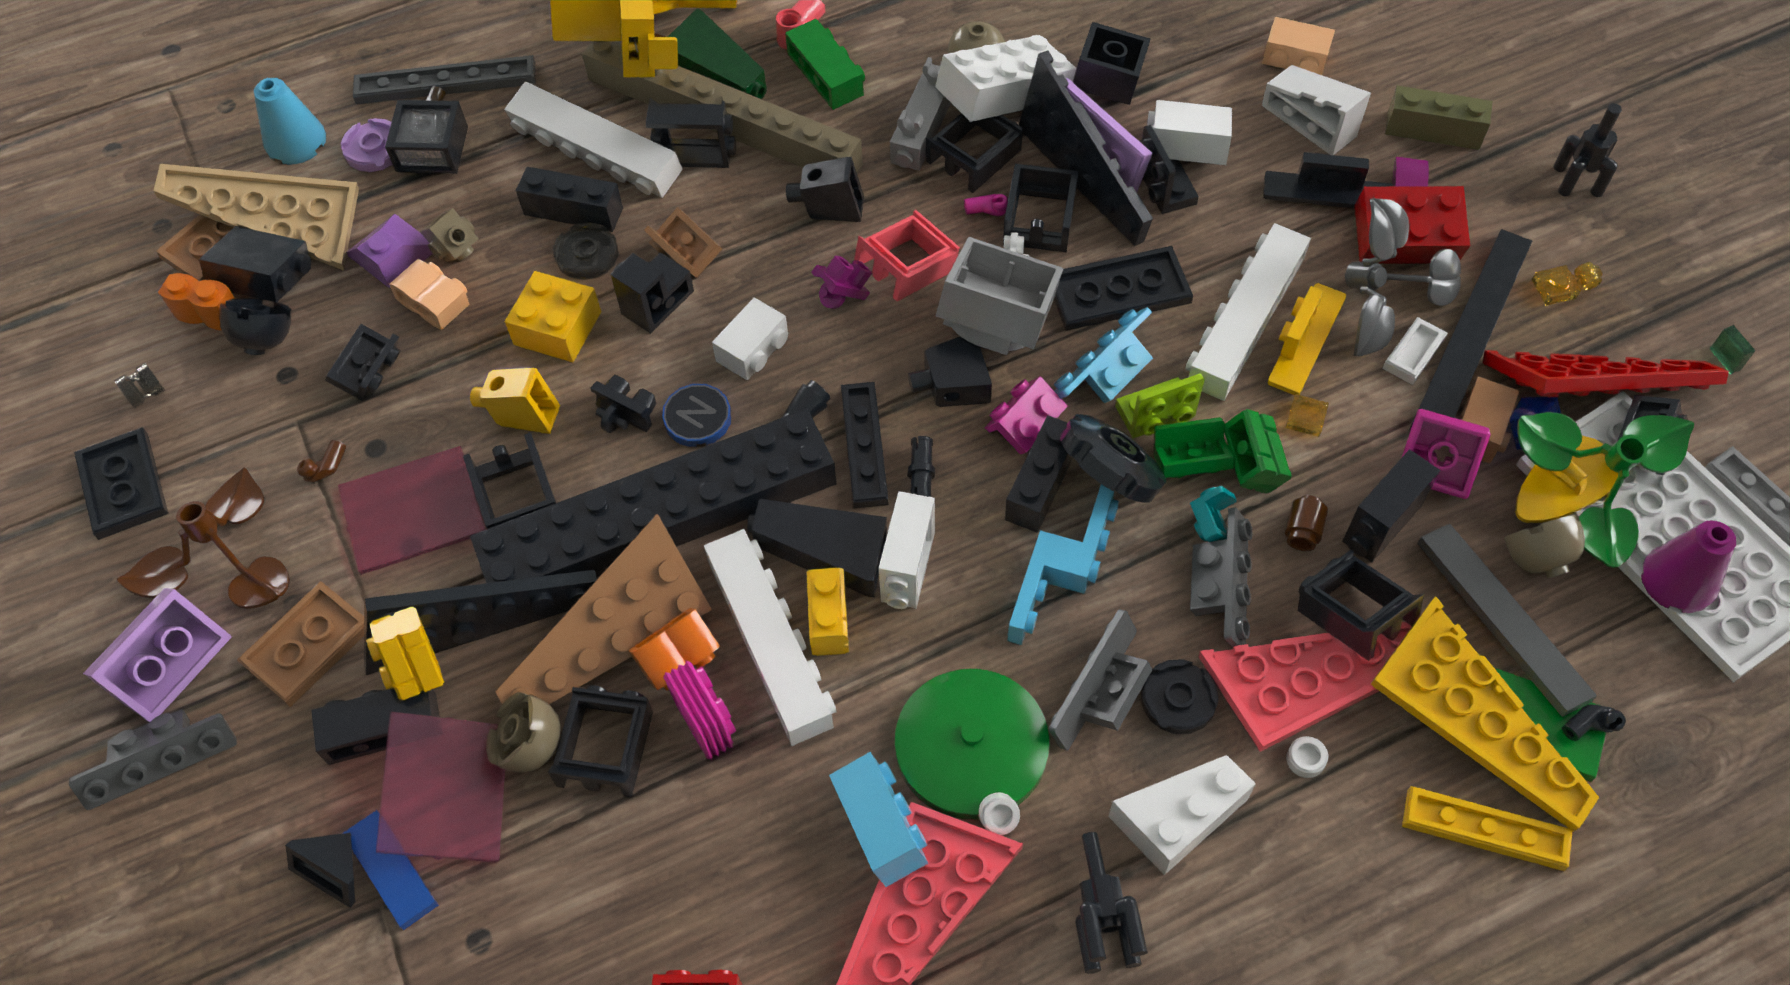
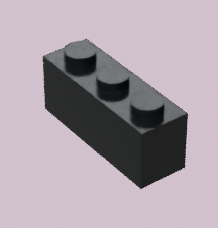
M526 167L515 190L525 216L613 232L623 210L617 183Z
M1047 415L1006 499L1005 521L1038 533L1073 460V457L1067 453L1060 439V433L1067 425V422Z
M394 688L384 691L371 690L364 693L361 697L346 701L333 700L326 703L323 707L311 710L315 749L328 765L442 735L437 695L433 689L427 692L421 691L419 695L403 701L398 698Z

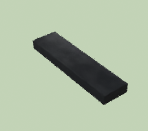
M875 382L841 385L853 508L889 505Z

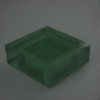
M1734 325L1723 329L1710 347L1712 353L1730 374L1741 371L1755 352V349Z

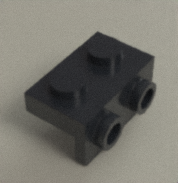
M360 324L326 375L325 381L363 401L368 391L374 394L384 378L380 373L385 365L392 367L401 350L396 348L399 336L393 333L390 339Z

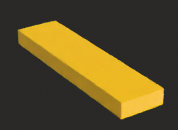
M1410 786L1407 790L1402 827L1561 871L1569 868L1573 829Z

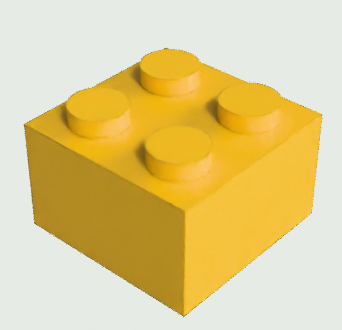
M534 271L504 322L513 345L573 363L601 314V308L593 287Z

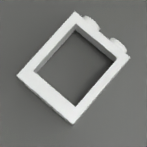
M898 491L879 565L881 602H885L893 608L905 609L910 607L917 609L935 535V498Z

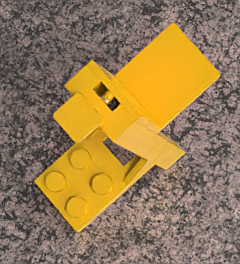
M550 0L552 36L554 41H621L623 77H655V69L678 68V42L675 37L654 36V14L675 8H736L737 0Z

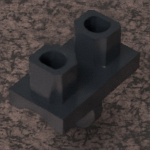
M616 374L605 384L596 381L591 386V392L596 394L595 404L598 408L595 414L602 418V430L612 433L618 427L624 430L627 429L629 424L644 432L650 429L652 426L650 414L657 404L653 393L642 388L638 390L632 399L627 397L626 395L631 390L629 383Z

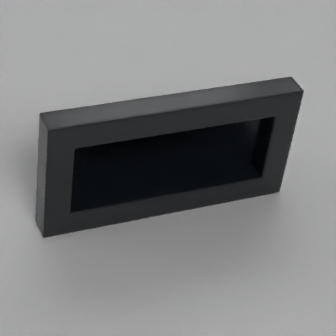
M351 833L291 840L285 845L288 870L349 908L356 903Z

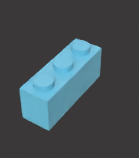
M869 752L829 775L870 867L885 887L928 864L922 848L928 846L916 824L910 826L906 816L912 814L902 793L899 792L895 795L891 785L897 781L886 762L879 764L872 753Z

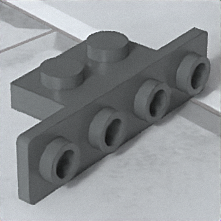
M1237 508L1228 509L1227 539L1193 545L1190 610L1195 616L1225 612L1224 639L1232 648L1238 645H1245L1246 639L1250 637V625L1246 614L1247 605L1251 603V593L1247 585V575L1252 569L1251 557L1248 552V540L1252 539L1253 532L1250 521L1245 519Z
M1119 609L1112 621L1107 624L1100 642L1095 650L1090 653L1087 664L1080 676L1073 682L1067 698L1052 718L1049 732L1060 749L1066 751L1070 749L1085 721L1118 731L1152 671V667L1147 660L1125 655L1126 650L1137 633L1135 625L1125 610Z
M183 709L171 714L164 713L155 717L146 725L134 730H124L108 741L106 762L70 777L69 786L84 808L91 810L234 747L237 744V738L221 713L212 715L190 725V719Z

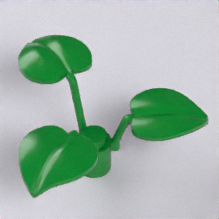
M1545 412L1521 416L1518 420V437L1527 457L1535 465L1548 471L1565 470L1570 465L1572 456L1582 458L1605 454L1607 466L1611 470L1618 472V477L1604 501L1603 509L1590 507L1583 511L1578 518L1585 536L1584 550L1606 566L1617 568L1632 555L1638 541L1639 528L1637 520L1630 510L1626 508L1611 509L1614 498L1624 480L1630 475L1629 471L1639 463L1643 468L1657 473H1666L1677 468L1686 456L1694 422L1665 415L1639 417L1626 426L1623 437L1612 446L1605 443L1601 447L1579 451L1576 449L1582 442V433L1577 423L1566 415Z

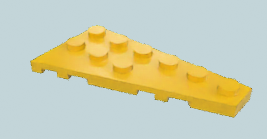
M1435 596L1370 685L1567 828L1573 829V832L1579 829L1599 799V796L1569 759L1560 756L1546 738L1549 736L1539 723L1535 725L1522 709L1524 704L1487 658L1479 656L1466 640V632L1459 624L1454 625L1442 610L1444 605Z

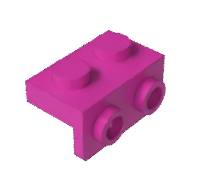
M1041 376L1029 382L1026 379L1020 381L1010 392L1013 397L1007 403L1002 402L990 413L989 416L992 420L985 427L989 433L998 430L1020 455L1026 453L1033 446L1047 415L1058 418L1067 408V404L1060 399Z

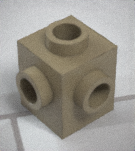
M453 208L441 213L420 231L430 243L428 248L433 255L440 260L443 259L445 262L455 259L459 262L464 260L474 251L471 245L479 239L474 233L475 228L471 222L463 216L460 217Z

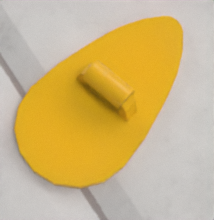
M1582 436V442L1576 450L1582 451L1601 447L1603 443L1594 438ZM1603 453L1582 458L1572 456L1570 465L1563 471H1548L1534 465L1520 487L1516 500V516L1525 523H1542L1573 514L1606 496L1614 485L1618 472L1611 470L1607 466L1605 454Z

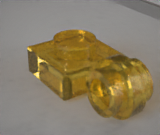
M1587 262L1578 266L1574 270V275L1571 274L1567 265L1537 271L1532 278V282L1547 306L1577 299L1581 292L1579 286H1582L1583 290H1591L1597 287L1602 282L1601 276L1603 273L1598 265Z

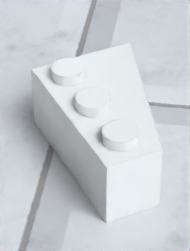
M1291 65L1267 83L1262 106L1330 155H1335L1357 137L1371 93Z
M1225 755L1114 800L1108 817L1165 875L1248 800L1256 783Z

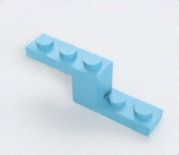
M1101 484L1083 542L1040 530L1009 623L1007 641L1022 645L1025 633H1033L1038 612H1034L1033 608L1036 600L1043 602L1048 584L1084 594L1088 581L1095 583L1101 563L1095 560L1097 551L1105 552L1110 531L1105 530L1107 520L1114 522L1119 501L1113 499L1115 491Z

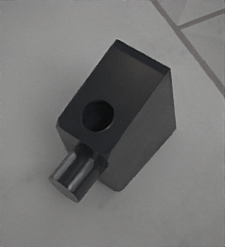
M852 157L806 164L803 167L801 183H787L786 198L788 203L804 202L810 218L861 222L864 194Z
M961 336L927 348L924 351L925 369L908 373L912 393L931 389L935 405L939 407L991 403L992 382L980 346L965 340Z

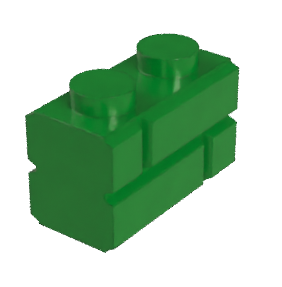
M1249 409L1243 410L1226 422L1224 433L1228 446L1234 455V467L1240 487L1250 490L1255 489L1257 492L1267 494L1289 481L1292 475L1279 434L1276 432L1277 428L1274 418L1266 414L1259 415V412Z

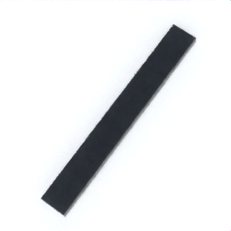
M1503 229L1500 230L1419 409H1425L1452 418L1455 417L1533 242L1532 240Z

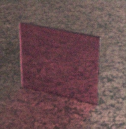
M461 446L338 485L348 525L346 530L350 534L360 575L471 539V535L485 530L478 502L463 459L464 453Z
M398 712L390 713L376 853L433 857L436 860L445 858L495 863L499 861L505 770L492 764L488 760L486 751L490 728L497 730L498 724L457 720L452 717L440 718Z

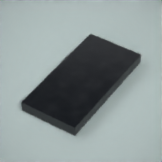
M1168 246L1063 269L1054 301L1064 328L1068 331L1118 320L1132 309L1138 312L1148 307L1151 312L1190 304L1194 296L1173 247Z

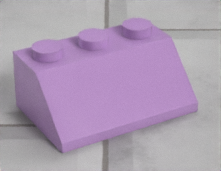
M164 588L83 674L150 723L155 717L164 712L232 636L175 589Z

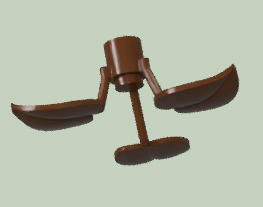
M244 467L225 482L211 496L206 505L199 501H192L184 504L177 511L176 519L183 528L178 531L182 540V551L171 546L155 549L140 559L127 573L118 577L117 581L129 592L146 598H155L164 588L178 590L188 579V572L184 566L191 562L189 538L198 543L213 541L236 569L242 573L235 577L228 587L229 598L240 608H258L276 601L287 591L290 577L283 563L273 557H259L247 569L217 536L218 525L223 527L227 522L232 524L244 523L254 517L263 506V492L249 471Z

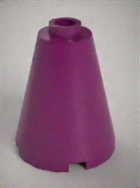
M1705 521L1653 549L1644 559L1643 573L1641 574V580L1648 595L1665 608L1669 609L1672 606L1682 609L1681 613H1694L1704 610L1719 595L1737 541L1734 532L1727 525L1719 521Z

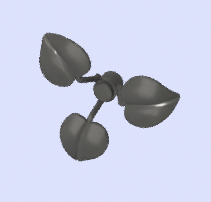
M1373 198L1369 200L1371 205L1369 244L1371 252L1375 257L1371 259L1364 258L1362 262H1351L1345 272V281L1350 288H1358L1361 294L1370 295L1363 304L1360 313L1354 356H1364L1386 347L1392 339L1395 328L1394 310L1389 306H1385L1387 302L1386 297L1374 291L1382 287L1386 280L1429 282L1428 300L1432 304L1439 306L1450 304L1457 297L1461 286V263L1458 255L1453 250L1441 249L1433 256L1429 268L1430 276L1388 274L1386 269L1378 264L1379 262L1394 258L1397 255L1396 249L1406 244L1409 235L1407 213L1398 203L1388 199Z

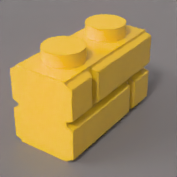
M844 569L807 571L809 639L812 655L823 656L849 653Z
M409 607L395 612L394 616L387 615L371 622L370 628L373 637L367 639L366 642L374 662L382 659L384 666L379 668V672L387 690L394 687L398 698L403 701L419 695L421 691L427 692L443 685L444 679L439 663L416 608Z

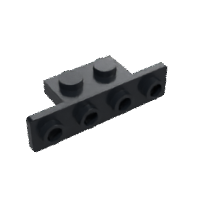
M1304 152L1298 174L1276 171L1265 172L1263 198L1355 209V204L1364 187H1387L1394 185L1392 183L1365 181L1369 170V159Z

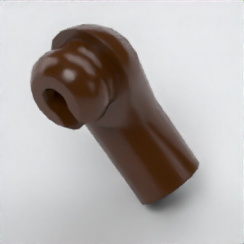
M331 440L321 460L313 462L311 459L302 460L297 467V473L305 481L314 483L334 474L345 453L346 445L339 441Z

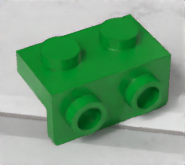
M1221 417L1154 427L1153 456L1162 469L1165 478H1181L1191 474L1217 473L1221 470L1234 469V455L1224 439L1225 423Z

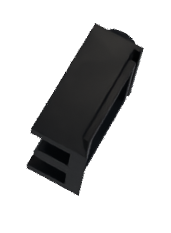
M650 97L646 128H652L651 141L674 151L682 167L729 168L730 156L736 154V137L730 135L733 131L732 114H727L725 101H722L721 105L658 104ZM670 129H717L719 139L671 138Z
M961 113L933 138H926V162L931 165L941 155L944 156L947 174L954 176L960 171V168L968 172V190L974 193L1022 150L1023 128L1015 121L1009 120L1003 115L970 122ZM976 125L999 139L996 144L977 160L954 145Z
M1015 164L1004 220L1003 245L1005 235L1011 236V232L1018 233V236H1024L1025 248L1067 253L1079 171ZM1020 195L1067 200L1062 232L1043 231L1044 222L1040 219L1032 220L1030 229L1014 227Z
M531 432L524 434L528 449L509 455L505 445L495 446L492 449L494 461L475 466L470 454L463 455L487 529L556 503ZM534 465L546 500L495 518L484 482Z
M1350 550L1340 558L1332 559L1323 570L1314 576H1308L1301 583L1298 591L1300 596L1297 611L1369 661L1374 657L1378 635L1382 634L1389 640H1394L1400 632L1402 620L1411 626L1414 625L1420 616L1424 594L1413 595L1355 557L1354 551ZM1347 582L1383 606V608L1365 620L1329 594Z
M588 685L585 689L573 687V694L554 763L548 771L555 785L560 788L565 787L567 779L581 781L583 786L590 791H600L601 784L619 786L624 797L632 798L653 715L648 698L639 692L630 690L623 691L620 694L608 692L606 689L595 685ZM586 708L633 714L620 767L572 760Z

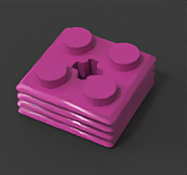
M1418 409L1402 457L1410 449L1441 470L1431 488L1432 490L1467 499L1491 435L1490 430L1484 426L1425 409ZM1442 446H1448L1449 452L1453 454L1452 457L1446 456L1443 461H1438L1437 454L1433 451L1441 449Z
M686 661L685 665H679L677 670L672 668L671 673L665 672L663 678L671 696L705 757L712 760L713 755L718 756L720 751L725 752L726 747L732 748L731 734L735 733L736 729L730 719L731 715L720 697L717 698L712 689L713 685L704 668L701 666L695 670L693 664Z

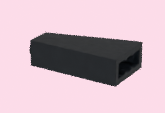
M759 498L756 512L751 511L749 514L747 530L752 533L753 540H757L761 550L806 570L844 569L845 586L867 597L875 598L879 579V565L888 534L887 517Z

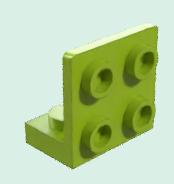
M1201 373L1182 380L1177 377L1117 398L1115 407L1132 438L1144 434L1150 436L1154 434L1155 426L1188 422L1195 417L1205 379Z

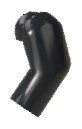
M1590 704L1579 710L1562 727V731L1570 740L1578 741L1589 730L1607 733L1620 731L1625 726L1626 718L1621 711L1614 708Z

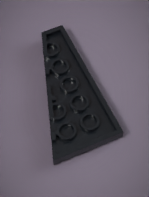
M595 570L365 598V673L369 675L379 672V668L384 666L382 659L374 662L366 642L367 639L373 637L370 628L373 620L387 615L394 616L395 612L409 607L416 608L435 654L569 611L597 580Z

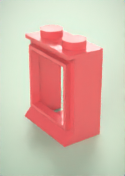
M914 210L913 215L867 238L858 236L854 260L866 263L874 259L872 275L877 281L888 277L890 272L896 278L893 299L899 301L948 275L958 257L960 247L922 214ZM912 239L930 256L907 267L890 250Z

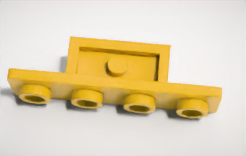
M1316 283L1314 287L1310 286L1305 298L1298 297L1291 313L1295 319L1293 323L1286 321L1281 331L1279 340L1283 341L1284 344L1269 376L1268 385L1295 396L1300 395L1347 295L1345 293Z

